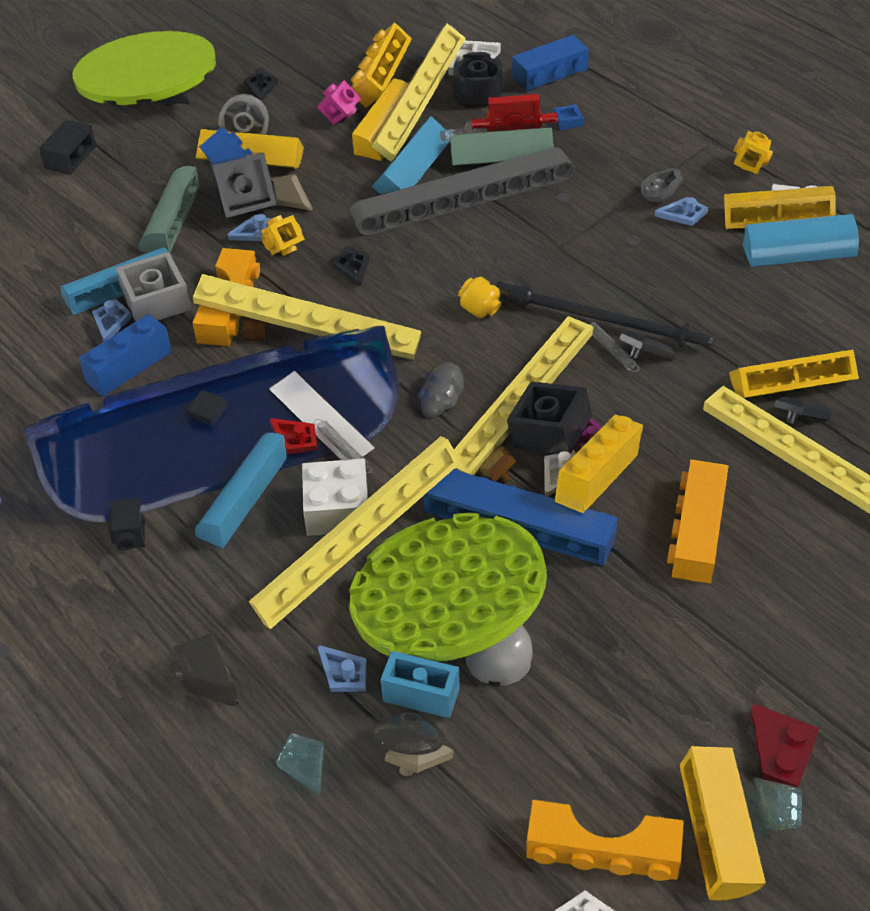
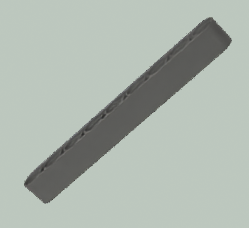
M550 148L358 201L352 205L350 215L361 234L372 235L567 180L574 172V165L561 148Z

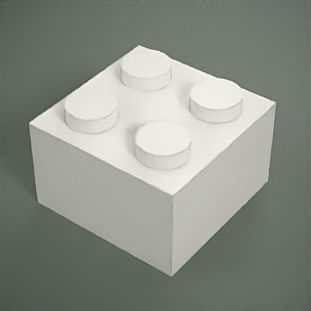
M365 458L302 463L303 512L307 536L328 534L368 499Z

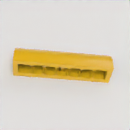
M393 78L352 133L354 155L382 161L384 156L371 147L407 88L408 83Z
M200 130L196 159L209 160L199 146L217 130ZM234 132L243 142L240 146L244 150L249 148L253 153H264L267 166L299 167L304 149L299 138Z
M833 186L724 194L726 229L745 228L747 224L836 216V194Z
M854 350L742 367L729 372L735 393L742 398L859 379Z
M691 746L679 766L709 900H730L754 893L762 888L766 882L733 748Z

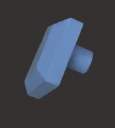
M686 197L655 210V217L693 226L708 213L709 208L696 202V199L693 197Z
M263 214L254 215L229 232L228 239L262 242L261 230L268 227L267 221L270 218L265 217Z
M117 299L106 301L102 307L92 312L104 342L113 337L132 318L131 312Z
M318 646V653L331 692H366L367 658Z

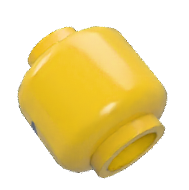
M481 276L475 279L469 278L458 293V296L461 297L460 305L479 319L487 314L493 316L501 305V302L498 300L500 290Z

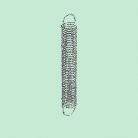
M594 322V335L592 336L620 363L622 361L624 363L622 365L627 370L629 368H627L625 362L628 360L633 362V366H635L636 362L599 326L597 328V324Z
M327 421L324 422L326 424H324L322 429L318 424L317 429L329 441L330 439L333 440L334 443L332 444L339 451L341 449L345 453L343 455L348 460L361 456ZM346 445L348 448L344 451L342 448ZM350 451L354 454L352 457L347 456Z

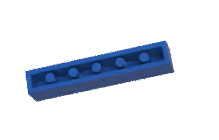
M453 469L423 496L424 512L446 519L453 518V514L479 513L480 517L492 519L495 516L502 517L526 529L542 548L602 566L605 565L616 539L618 517L591 509L580 513L554 502L555 499L546 495L532 493L512 485L491 481L485 477L460 472L457 469Z

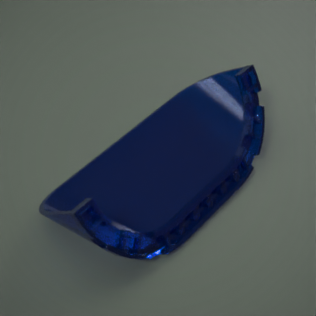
M371 326L363 330L353 329L303 341L304 348L294 350L293 345L276 347L106 396L103 399L104 405L94 409L91 408L90 403H84L40 419L39 423L28 425L24 428L41 484L50 499L63 511L77 518L94 522L108 521L109 513H111L108 501L140 498L141 512L223 488L233 477L261 436L266 433H275L270 425L271 418L302 422L270 390L272 386L294 371L367 441H370L389 423L395 411L399 395L397 371L385 327ZM202 390L225 398L228 402L227 409L213 426L187 417V407ZM316 436L318 450L292 454L286 453L287 459L279 470L335 453Z

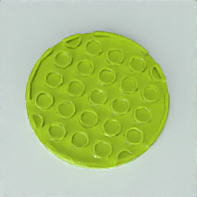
M178 31L136 34L109 42L88 53L75 66L73 80L76 90L82 96L95 102L105 104L106 100L116 101L118 105L137 104V100L151 99L154 102L183 93L204 80V75L211 73L215 68L216 55L213 45L205 38L195 34Z
M479 513L453 514V518L439 521L431 518L394 534L366 558L368 562L361 571L356 572L349 590L351 594L349 611L353 623L363 640L372 648L387 656H390L391 651L436 662L466 657L502 641L515 632L532 615L546 587L547 569L544 556L536 539L526 529L508 519L495 516L494 519L480 517Z

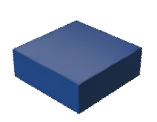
M576 104L553 109V113L557 112V125L560 130L584 126V117Z

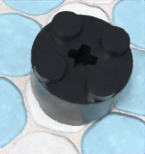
M470 52L464 54L463 59L459 62L458 59L454 62V94L462 106L488 105V98L501 96L502 62L499 58L496 57V60L492 59L490 54L486 52Z

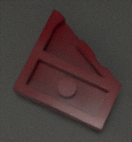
M753 703L750 718L754 724V741L756 752L759 754L760 759L759 770L761 780L797 793L820 728Z

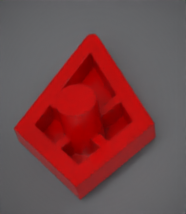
M270 419V425L274 432L284 435L287 454L318 450L314 423Z

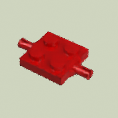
M539 94L488 98L486 118H471V129L486 128L487 132L539 129L542 127V124L557 123V112L542 114Z

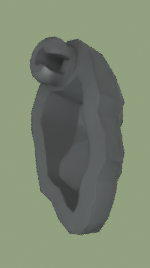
M670 168L649 175L641 183L643 197L650 202H662L671 198L683 184L684 178L681 176V171Z
M444 362L434 367L426 375L425 383L418 394L423 416L433 419L455 406L464 388L463 373L459 366L452 362Z

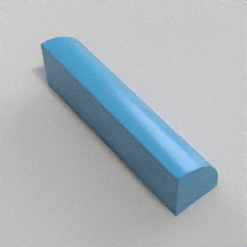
M430 117L371 187L383 195L415 186L450 142L451 134L433 117Z
M853 214L747 224L742 246L750 267L858 256L859 235Z
M162 247L60 286L61 295L73 315L101 305L108 300L122 297L123 294L116 268L168 251Z
M266 433L261 436L196 526L195 535L197 538L220 548L225 547L287 459L284 435Z

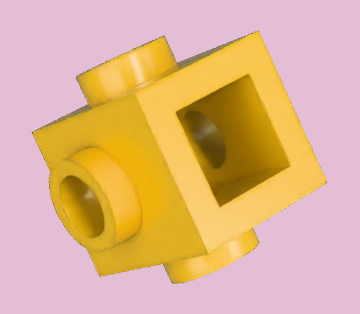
M748 131L744 139L739 137L733 152L737 153L734 164L746 171L758 174L762 164L767 166L773 154V151L769 150L772 141L763 133Z
M281 215L267 221L268 227L261 230L262 243L268 251L270 250L272 255L281 252L282 256H285L297 250L295 245L305 240L301 227L293 215L284 219Z

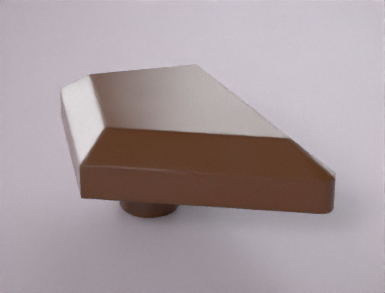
M503 445L497 446L481 465L477 476L485 477L495 482L498 480L500 483L505 484L511 478L507 470L516 461Z

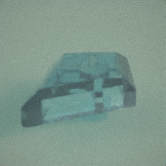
M290 733L277 760V766L317 795L321 793L324 742Z
M754 777L752 783L764 828L772 831L801 827L802 790Z

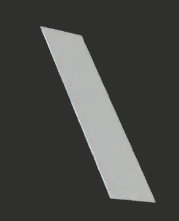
M295 371L270 388L302 422L314 423L315 420L316 436L341 460L348 459L317 429L321 420L323 423L327 421L362 457L374 449L354 427Z

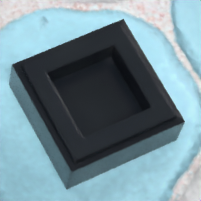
M202 390L187 407V417L213 426L227 409L228 402L225 398Z

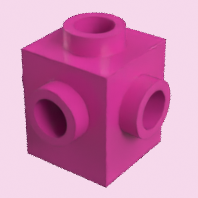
M343 80L337 86L334 83L331 84L323 92L325 97L318 104L317 108L334 125L344 117L348 119L357 110L355 105L361 98Z

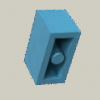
M391 651L381 677L383 702L450 718L460 690L459 667Z

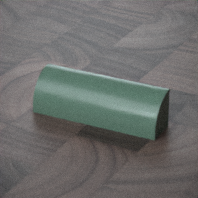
M552 128L450 135L449 142L452 166L499 163L554 148Z
M184 166L172 173L139 242V251L151 252L164 247L169 253L171 252L200 188L196 167Z

